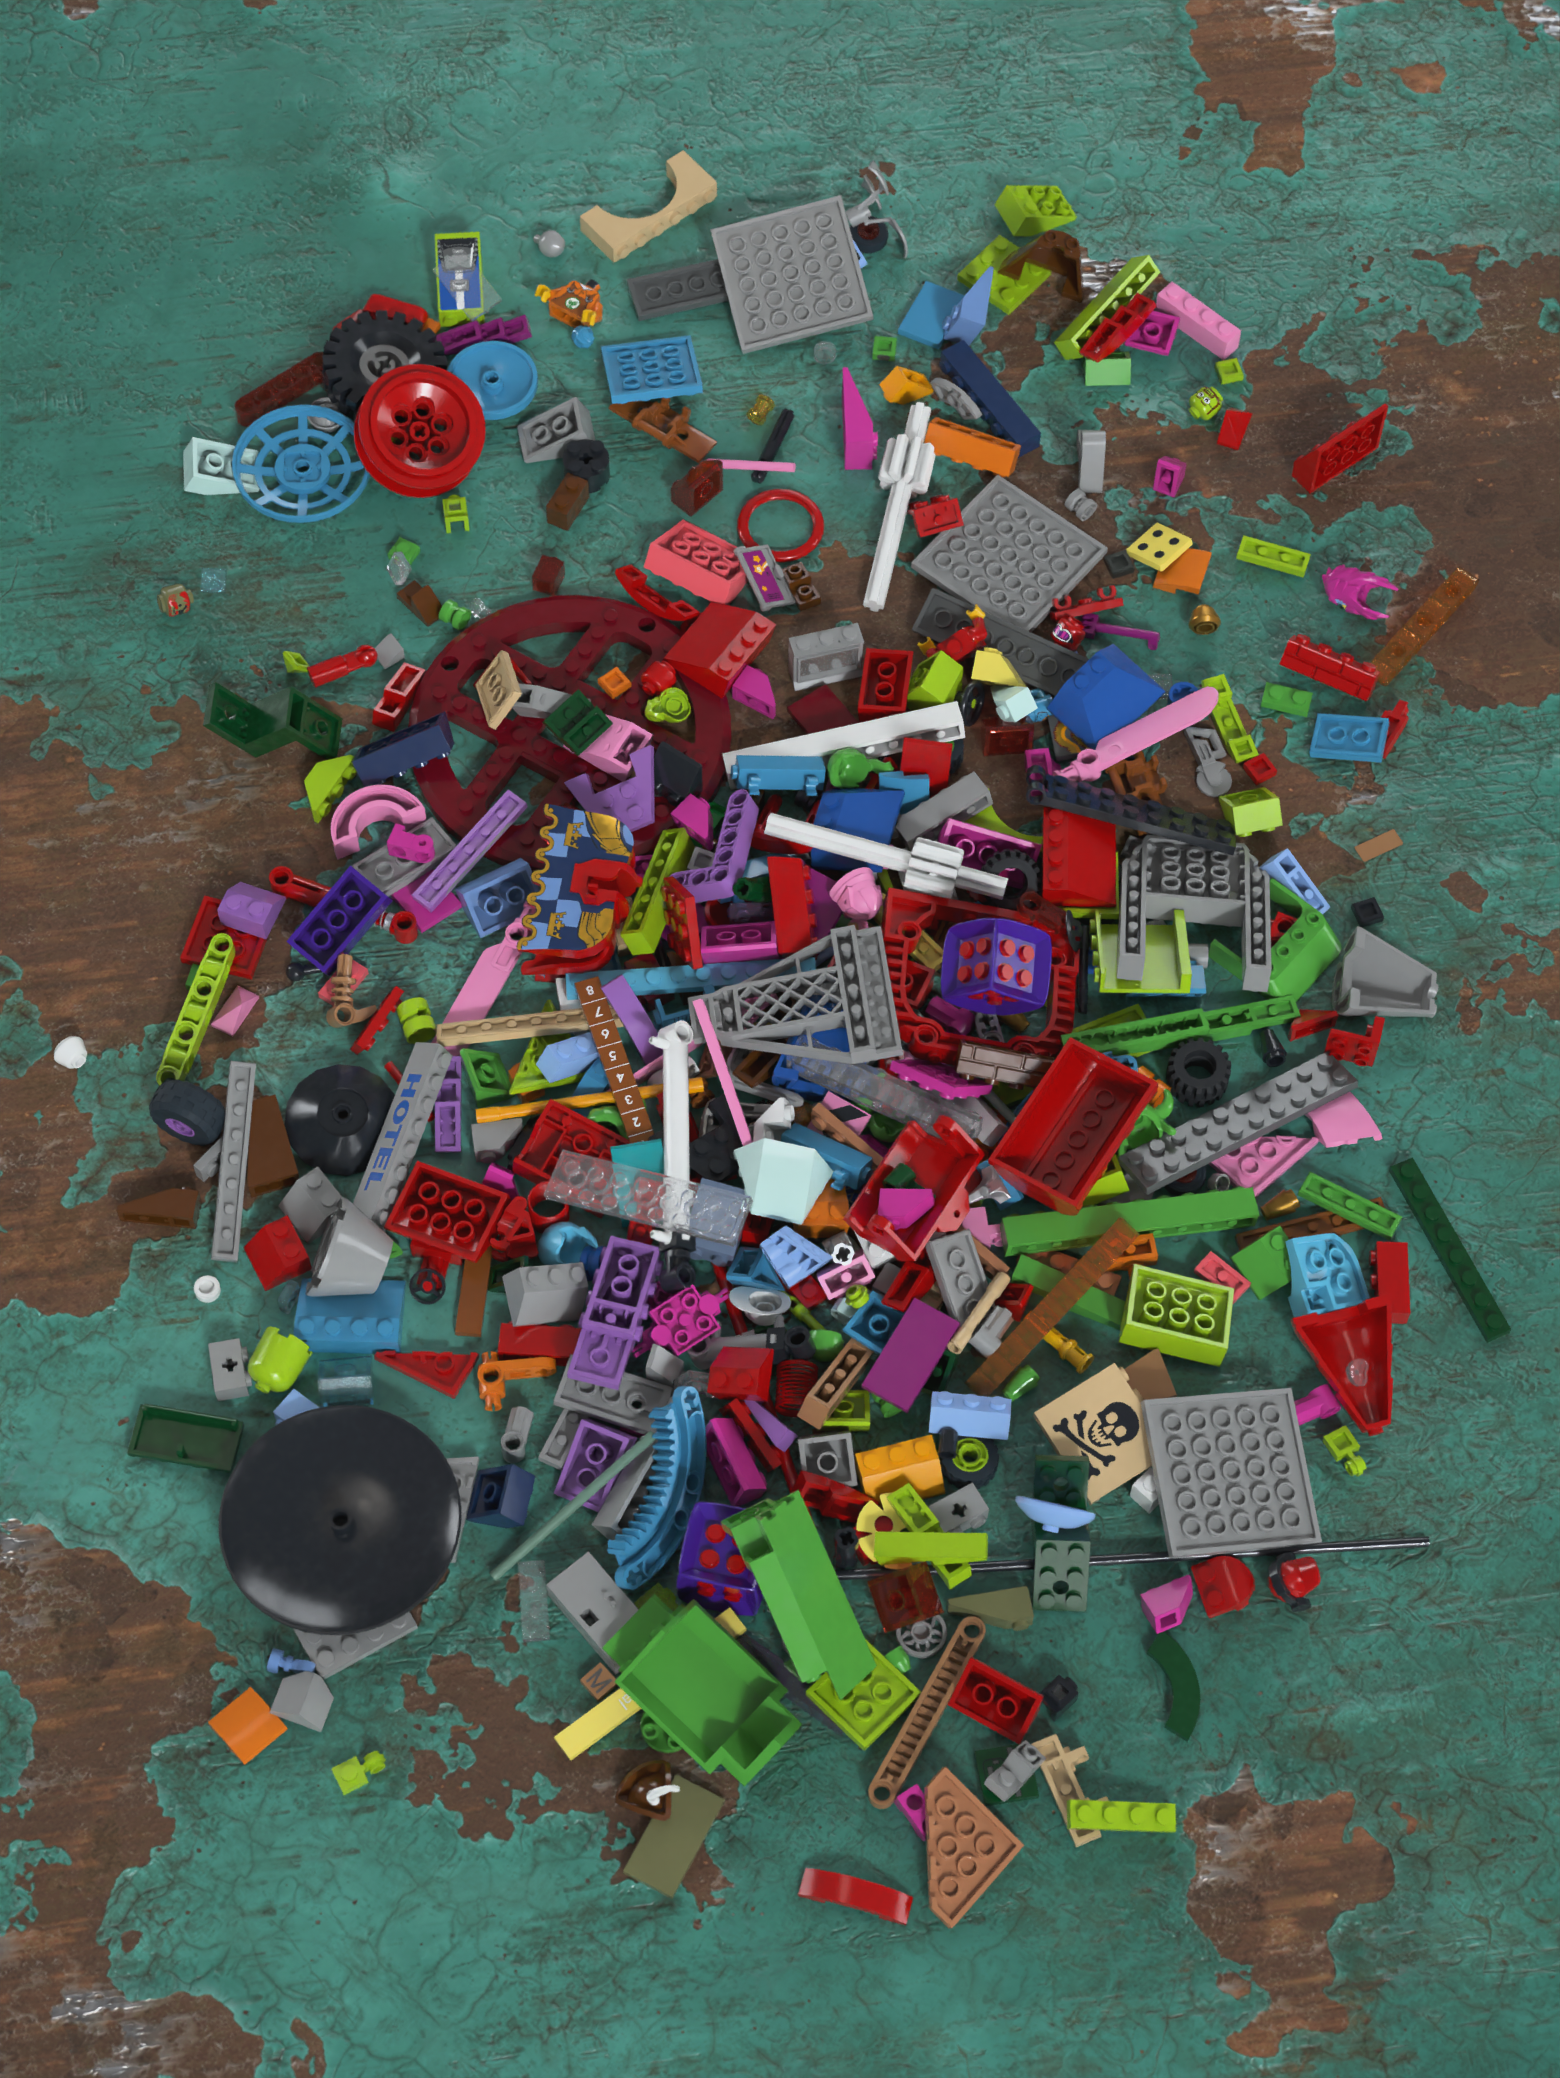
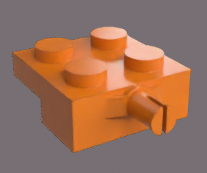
M1153 1233L1104 1240L1102 1245H1100L1105 1270L1109 1272L1128 1271L1130 1278L1134 1264L1142 1266L1157 1264L1158 1252Z

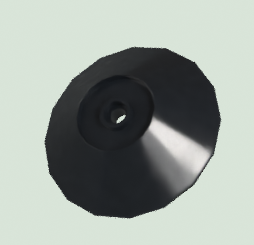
M337 1064L318 1069L298 1083L287 1102L284 1125L290 1146L304 1163L313 1168L319 1167L324 1174L350 1176L365 1172L395 1094L381 1077L360 1066ZM340 1112H346L348 1116L344 1119L339 1118L338 1114Z

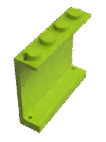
M1095 909L1094 919L1089 921V933L1094 934L1091 935V950H1095L1092 953V965L1097 966L1094 967V982L1099 983V993H1190L1192 971L1184 910H1174L1172 925H1146L1145 962L1142 981L1117 979L1118 924H1101L1099 909Z

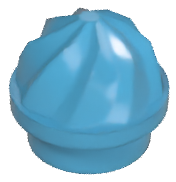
M577 326L571 335L574 344L579 348H589L595 339L592 329L588 326Z

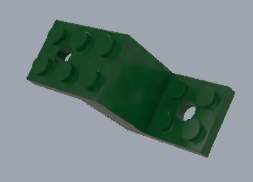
M217 682L209 685L203 726L255 758L297 741L326 760L338 757L343 718L292 686L254 703H249Z
M1035 1455L1033 1498L1087 1511L1089 1456ZM1059 1477L1068 1480L1067 1484L1063 1486H1057L1053 1482ZM1031 1520L1034 1548L1032 1609L1086 1612L1091 1545L1089 1524L1072 1529L1059 1528L1058 1533L1042 1530V1523ZM1057 1581H1065L1068 1584L1063 1589H1057L1053 1586Z

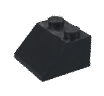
M662 741L654 755V794L663 796L671 805L678 807L690 794L697 798L703 791L702 765Z

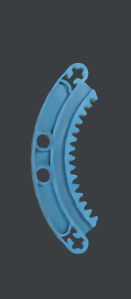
M677 1387L673 1392V1403L664 1407H655L648 1415L649 1418L655 1419L651 1424V1428L657 1429V1432L652 1435V1438L658 1440L653 1445V1448L658 1450V1453L652 1456L657 1461V1464L651 1466V1469L656 1473L649 1476L653 1485L646 1487L650 1495L643 1496L646 1504H639L638 1507L641 1513H634L635 1521L628 1522L629 1528H623L622 1535L616 1534L615 1540H608V1554H615L620 1566L615 1572V1583L621 1589L634 1590L665 1565L683 1540L694 1504L699 1502L704 1481L707 1448L703 1409L699 1393L694 1387Z

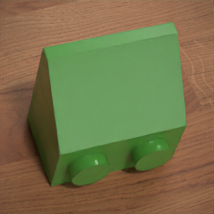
M1281 1226L1268 1231L1230 1257L1241 1275L1251 1282L1250 1288L1258 1300L1263 1299L1292 1281L1290 1260L1285 1243L1289 1238Z

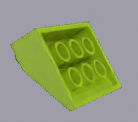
M1134 1264L1121 1320L1119 1342L1152 1351L1159 1349L1160 1353L1220 1367L1228 1350L1234 1288Z

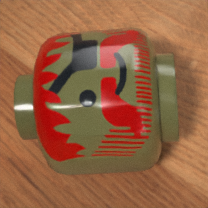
M180 583L161 588L160 594L157 595V602L161 613H165L169 617L188 613L190 603H194L191 590H186L185 586Z

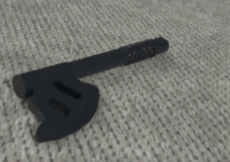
M1067 910V936L1074 952L1080 949L1078 1013L1087 1014L1089 926H1081V923L1073 918L1072 912ZM1075 937H1079L1080 941H1076Z

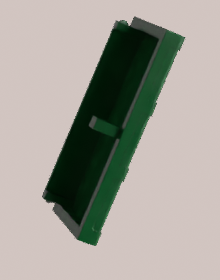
M144 1403V1405L140 1404L127 1454L132 1457H142L232 1474L244 1430V1422L229 1417Z

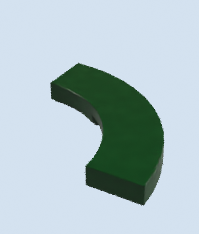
M1163 1631L1158 1634L1148 1649L1147 1655L1158 1663L1171 1684L1172 1708L1164 1728L1188 1742L1194 1731L1200 1711L1199 1682L1191 1660L1185 1651L1170 1635Z

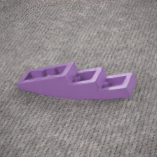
M461 1056L452 1057L436 1098V1153L461 1152Z

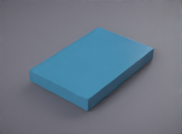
M926 281L899 326L898 334L939 350L945 340L943 339L945 331L942 329L943 321L946 316L951 314L953 306H957L965 295Z
M1318 713L1309 751L1310 757L1382 763L1389 728V718Z

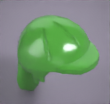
M853 748L838 750L830 757L827 765V773L831 784L840 789L858 788L859 785L857 784L864 781L870 771H874L878 775L879 772L894 771L890 761L884 763L876 758L868 759L863 753Z

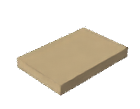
M503 650L497 654L476 683L488 726L495 730L522 695L509 654Z

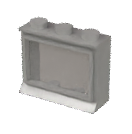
M858 623L789 638L788 671L795 691L862 676L864 640Z

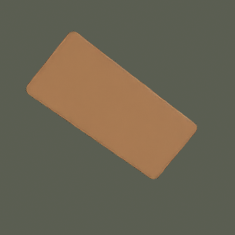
M1392 829L1355 846V850L1361 859L1366 862L1402 845L1403 842L1396 831Z

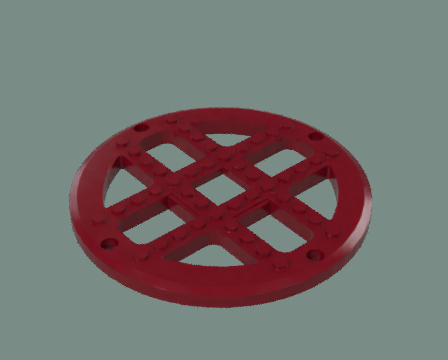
M558 595L536 598L500 609L478 620L456 636L439 653L424 674L411 706L408 727L445 711L448 721L497 747L495 752L466 789H463L459 784L447 756L442 759H437V757L430 759L427 765L418 769L414 766L412 771L426 805L440 824L459 842L488 812V808L521 765L556 783L529 820L522 825H511L483 856L502 866L521 858L529 863L533 872L545 867L543 863L535 859L536 850L549 845L547 841L540 838L539 830L543 826L553 824V820L546 818L544 815V805L551 804L574 809L579 802L564 782L586 773L589 775L595 794L622 782L583 758L541 737L540 734L546 727L542 723L545 720L543 718L517 715L513 721L505 717L496 730L489 727L482 704L460 693V690L477 670L486 669L500 650H503L509 654L532 685L568 694H573L579 689L587 699L591 700L594 707L598 706L604 714L632 722L653 734L650 745L654 747V755L660 743L664 741L702 765L703 791L697 798H703L708 804L715 799L725 778L726 769L722 753L731 751V714L727 696L725 695L723 698H720L675 669L676 679L687 695L691 705L695 723V742L690 743L643 717L647 701L657 696H650L642 689L641 675L652 662L663 661L666 654L684 635L682 631L654 613L619 600L585 595ZM649 629V630H651V631H650V632H644L643 630ZM585 632L569 655L557 667L550 668L510 648L514 644L543 635ZM624 642L645 652L650 658L631 682V687L622 694L619 700H616L584 682L610 647L615 643ZM448 668H455L452 671L446 670ZM654 796L655 822L631 832L634 840L635 856L652 855L662 831L678 828L671 816V813L677 807L671 805L663 796Z

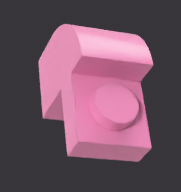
M985 1207L969 1208L970 1211L961 1223V1226L966 1230L970 1229L971 1235L989 1250L992 1244L1002 1247L1000 1224L988 1225Z

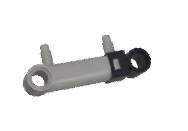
M778 1315L774 1322V1328H767V1334L721 1337L722 1328L711 1334L710 1338L706 1337L687 1350L695 1367L704 1370L710 1368L723 1346L774 1349L772 1364H779L782 1361L790 1360V1356L793 1359L808 1361L815 1355L816 1346L807 1328L795 1326L787 1331L786 1327H784V1317Z

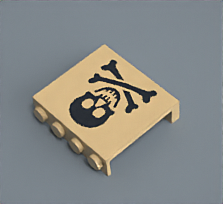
M1115 1363L1033 1414L1034 1419L1057 1455L1089 1456L1087 1503L1089 1506L1152 1466L1141 1408L1143 1398L1136 1388L1132 1390L1127 1383L1130 1379L1124 1368L1121 1366L1118 1368Z

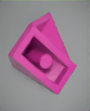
M492 1162L482 1184L507 1193L511 1200L519 1196L514 1180L515 1173Z

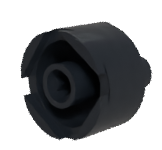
M599 440L572 441L567 445V449L563 454L564 477L567 473L587 480L589 494L601 490V487L605 483L607 484L610 479L609 454L604 444Z

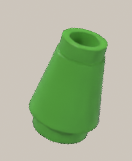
M1026 1364L1023 1368H1018L1002 1390V1393L1013 1402L1037 1387V1382L1041 1379Z

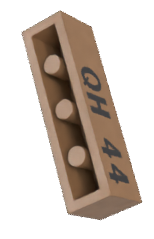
M851 1338L807 1394L797 1416L820 1430L863 1374L873 1351L854 1338Z

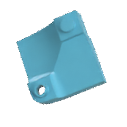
M1335 1233L1291 1238L1285 1242L1292 1278L1291 1296L1288 1297L1294 1318L1315 1312L1320 1315L1356 1306L1364 1300L1370 1299L1357 1257L1349 1244Z

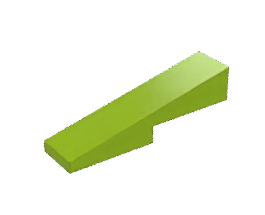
M910 1483L887 1496V1500L909 1532H944L940 1527L938 1519ZM930 1561L949 1590L972 1576L971 1566L968 1562L935 1565L933 1561Z
M875 1532L874 1557L880 1565L933 1561L935 1565L987 1561V1533Z

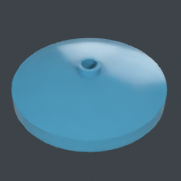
M501 341L480 342L465 348L454 357L447 370L461 379L472 390L480 403L485 420L504 419L519 413L533 400L538 387L537 370L531 357L521 348Z

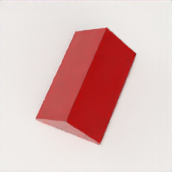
M971 1656L947 1705L1020 1745L1039 1712L1044 1696Z

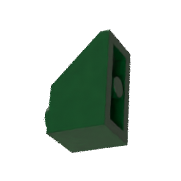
M947 1347L920 1392L932 1396V1391H945L960 1354L952 1353Z

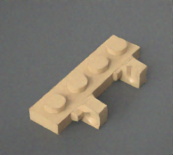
M1054 1734L1031 1745L1036 1747L1046 1757L1045 1761L1040 1765V1769L1067 1827V1800H1090L1089 1797H1084L1074 1774L1076 1772L1075 1766L1087 1761L1089 1756L1084 1746L1070 1751L1069 1746L1062 1748L1057 1734ZM1105 1796V1797L1100 1798V1799H1098V1800H1096V1801H1109V1800H1108L1107 1796ZM1068 1829L1075 1847L1101 1837L1100 1830Z

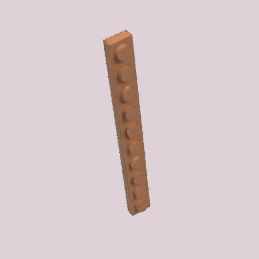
M818 1103L811 1112L810 1119L812 1124L818 1130L825 1131L831 1139L872 1157L871 1169H873L874 1173L883 1157L821 1103ZM960 1225L959 1228L957 1229V1231H948V1232H945V1233H946L945 1236L951 1235V1234H954V1233H957V1232H960V1231H963V1230H966V1229L963 1228V1227ZM972 1235L985 1275L990 1280L994 1278L997 1272H1004L1008 1275L1010 1268Z

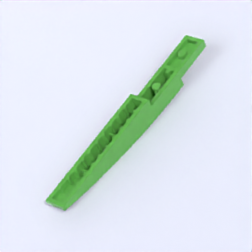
M1293 995L1207 1012H1203V1009L1199 1008L1060 1035V1040L1063 1047L1071 1037L1100 1053L1112 1051V1055H1122L1176 1048L1181 1042L1187 1044V1039L1191 1038L1194 1041H1197L1198 1038H1204L1203 1041L1208 1042L1209 1040L1219 1041L1250 1035L1254 1029L1290 1023L1295 1018L1301 1017Z

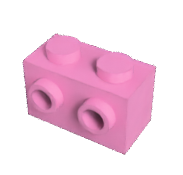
M863 1248L855 1251L852 1262L848 1265L843 1266L840 1263L833 1262L816 1271L817 1278L829 1300L845 1296L846 1291L852 1285L865 1286L875 1278L874 1269L871 1267Z

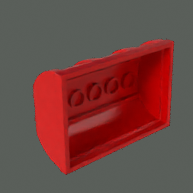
M1070 1037L989 1157L988 1162L1006 1182L1018 1191L1061 1214L1077 1215L1083 1206V1201L1096 1181L1100 1180L1106 1172L1107 1165L1119 1146L1133 1131L1135 1122L1144 1108L1156 1096L1159 1087L1158 1082Z

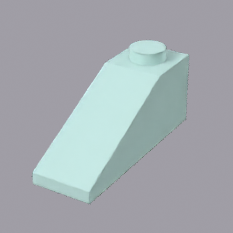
M993 685L990 687L997 706V714L1004 722H1017L1038 708L1028 687Z

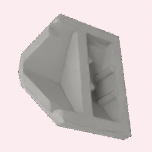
M305 1671L282 1679L270 1714L321 1732L334 1697L321 1676Z

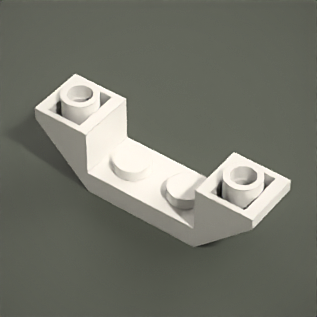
M784 1097L778 1098L754 1123L753 1142L763 1138L774 1140V1134L771 1130L791 1129V1121L794 1120L795 1111L793 1105Z

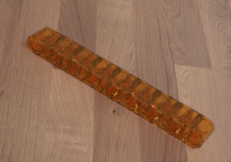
M1122 1217L1118 1218L1009 1334L998 1349L966 1380L965 1384L978 1396L988 1397L1140 1234Z

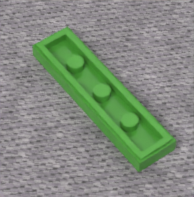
M1312 1172L1308 1173L1298 1192V1196L1388 1240H1391L1402 1219V1216Z

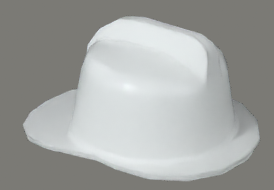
M741 1286L734 1288L729 1294L730 1302L735 1307L745 1311V1315L753 1323L762 1326L773 1325L776 1316L782 1315L791 1305L789 1296L778 1290Z

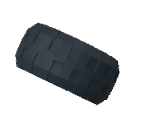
M175 1079L162 1083L153 1095L149 1105L150 1116L159 1128L166 1131L169 1135L192 1145L205 1146L215 1142L223 1130L225 1107L211 1093L189 1082Z

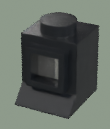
M1060 1674L1039 1692V1694L1044 1696L1042 1703L1052 1711L1051 1719L1054 1722L1077 1701L1079 1695L1076 1691L1078 1689L1076 1683L1069 1677L1064 1679Z

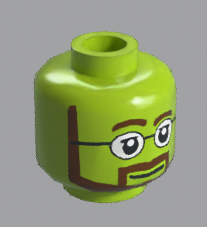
M1201 387L1189 398L1190 408L1188 410L1195 419L1210 420L1222 409L1221 402L1223 398L1214 387Z

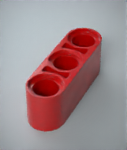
M372 294L362 309L363 313L369 312L372 320H375L376 310L387 311L388 320H393L395 312L406 314V324H409L415 318L421 321L424 326L429 318L428 313L422 307L379 294Z

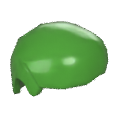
M881 1109L877 1113H873L869 1121V1128L876 1139L885 1143H894L907 1122L910 1121L903 1112L894 1111L891 1116L882 1115Z
M821 1329L809 1331L816 1346V1352L812 1359L822 1363L834 1361L845 1345L841 1334Z

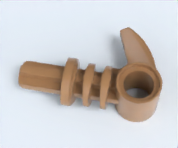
M348 954L338 955L336 977H331V983L336 985L335 988L331 989V992L335 994V997H331L334 1006L327 1011L326 1019L328 1024L334 1028H341L363 1021L377 1010L376 1005L360 1010L354 1009L353 998L350 997L354 990L350 987L356 984V979L351 978L353 958ZM338 1010H341L345 1015L343 1022L337 1017Z

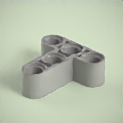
M1077 430L1078 489L1085 493H1102L1106 448L1105 431Z

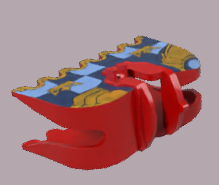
M545 804L543 809L546 818L553 820V824L543 826L539 830V835L549 845L539 848L535 852V859L543 863L545 867L533 871L530 875L532 883L541 888L538 892H531L526 897L527 904L535 908L536 912L534 914H527L522 918V926L530 930L532 934L520 938L516 946L518 951L535 954L536 957L533 960L523 962L521 973L522 975H566V973L583 974L595 972L608 964L614 954L617 929H620L621 924L629 915L630 906L625 897L631 896L636 888L641 887L643 883V878L637 876L635 872L636 859L633 835L624 823L614 817Z

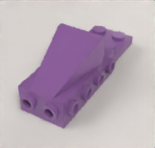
M610 1236L607 1248L603 1247L600 1262L602 1263L600 1269H596L594 1273L593 1290H589L587 1294L586 1312H582L579 1319L578 1327L582 1329L567 1372V1378L619 1390L630 1353L633 1351L635 1343L639 1344L642 1338L643 1319L647 1320L648 1312H650L648 1301L649 1298H654L657 1289V1283H655L656 1276H660L664 1267V1261L660 1260L661 1252H659V1247Z

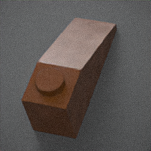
M191 1187L171 1188L118 1205L116 1211L120 1221L196 1229L202 1201L199 1191Z

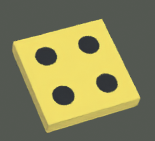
M1156 523L1129 546L1126 551L1129 557L1162 572L1193 544L1191 538Z

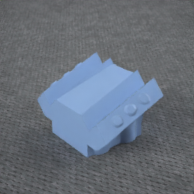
M788 1226L781 1228L759 1245L787 1289H790L825 1266L833 1258Z

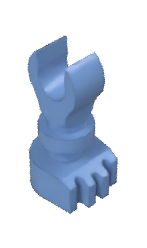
M273 1648L268 1660L267 1671L277 1674L279 1668L282 1667L285 1672L292 1670L296 1674L305 1671L314 1673L316 1664L307 1660H294V1657L290 1655L284 1657L283 1650Z

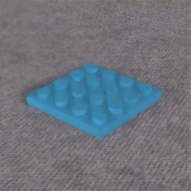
M690 335L601 346L612 404H625L632 401H648L650 399L672 398L673 396L681 395L691 396L703 393L702 381Z

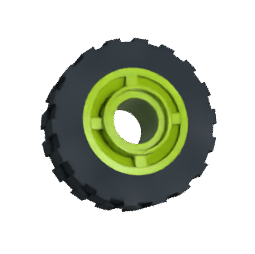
M958 1436L956 1458L943 1459L940 1457L942 1475L944 1478H947L951 1485L953 1484L959 1489L971 1483L975 1485L976 1489L988 1485L989 1481L995 1477V1472H997L999 1461L997 1445L990 1438ZM972 1457L975 1461L967 1462L963 1458Z

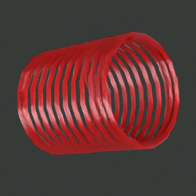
M545 1181L535 1185L530 1190L527 1197L528 1212L532 1226L536 1231L543 1233L546 1228L554 1223L569 1221L568 1194L560 1184ZM549 1199L558 1201L564 1206L560 1213L550 1217L538 1215L533 1211V1208L539 1202Z
M785 1360L777 1365L775 1410L784 1416L798 1417L797 1415L800 1410L784 1409L779 1407V1405L786 1408L800 1409L802 1406L784 1404H803L809 1393L807 1391H811L814 1387L813 1385L817 1383L818 1367L806 1360ZM790 1364H802V1365H807V1366H810V1367L814 1368L815 1371H814L813 1369L809 1368V1367L798 1366V1365H790ZM785 1368H803V1369L810 1370V1371H812V1372L810 1373V1372H808V1371L798 1370V1369H789V1370H784V1371H782V1369H785ZM786 1372H802V1373H806V1374L786 1373ZM785 1388H797V1389H804V1390L785 1389ZM785 1392H798V1393L801 1392V1393H804V1394H795V1393H790V1394H789V1393H785ZM785 1396H798V1397L801 1396V1397H804V1398H794V1397L789 1398V1397H785Z

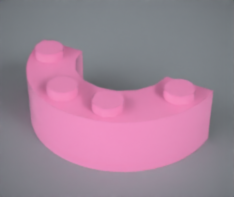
M372 785L353 792L339 804L331 822V836L337 860L360 851L359 836L363 829L373 822L390 821L395 824L404 825L406 832L426 821L424 806L410 792L392 785Z

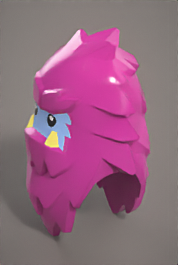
M1339 565L1333 570L1328 568L1327 573L1322 575L1325 592L1329 601L1344 607L1345 612L1362 615L1370 620L1389 618L1388 615L1371 610L1366 604V597L1372 588L1384 587L1391 590H1399L1388 579L1377 576L1372 572L1359 571L1357 568H1345V565Z

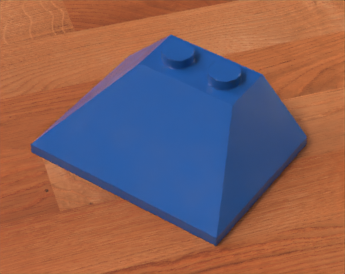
M1112 644L1094 654L1064 683L1047 707V710L1089 749L1095 750L1099 740L1134 723L1165 693V690L1118 647Z
M835 787L823 792L813 825L890 846L905 792L904 790L840 789ZM812 848L811 866L813 869L852 871L867 867L873 872L882 873L883 870L882 866L817 848Z

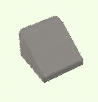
M391 633L375 648L378 654L377 660L384 669L405 658L402 646Z

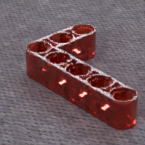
M323 352L313 353L239 398L235 403L238 423L241 426L249 427L263 415L284 407L316 386L320 385L324 389L322 382Z

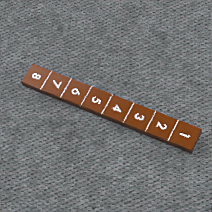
M597 976L576 982L574 987L629 1143L648 1141L649 1137L654 1135V1131L607 999L600 988L602 987L600 979Z

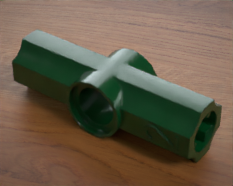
M769 877L738 878L736 884L733 885V893L740 900L752 901L753 905L772 903Z

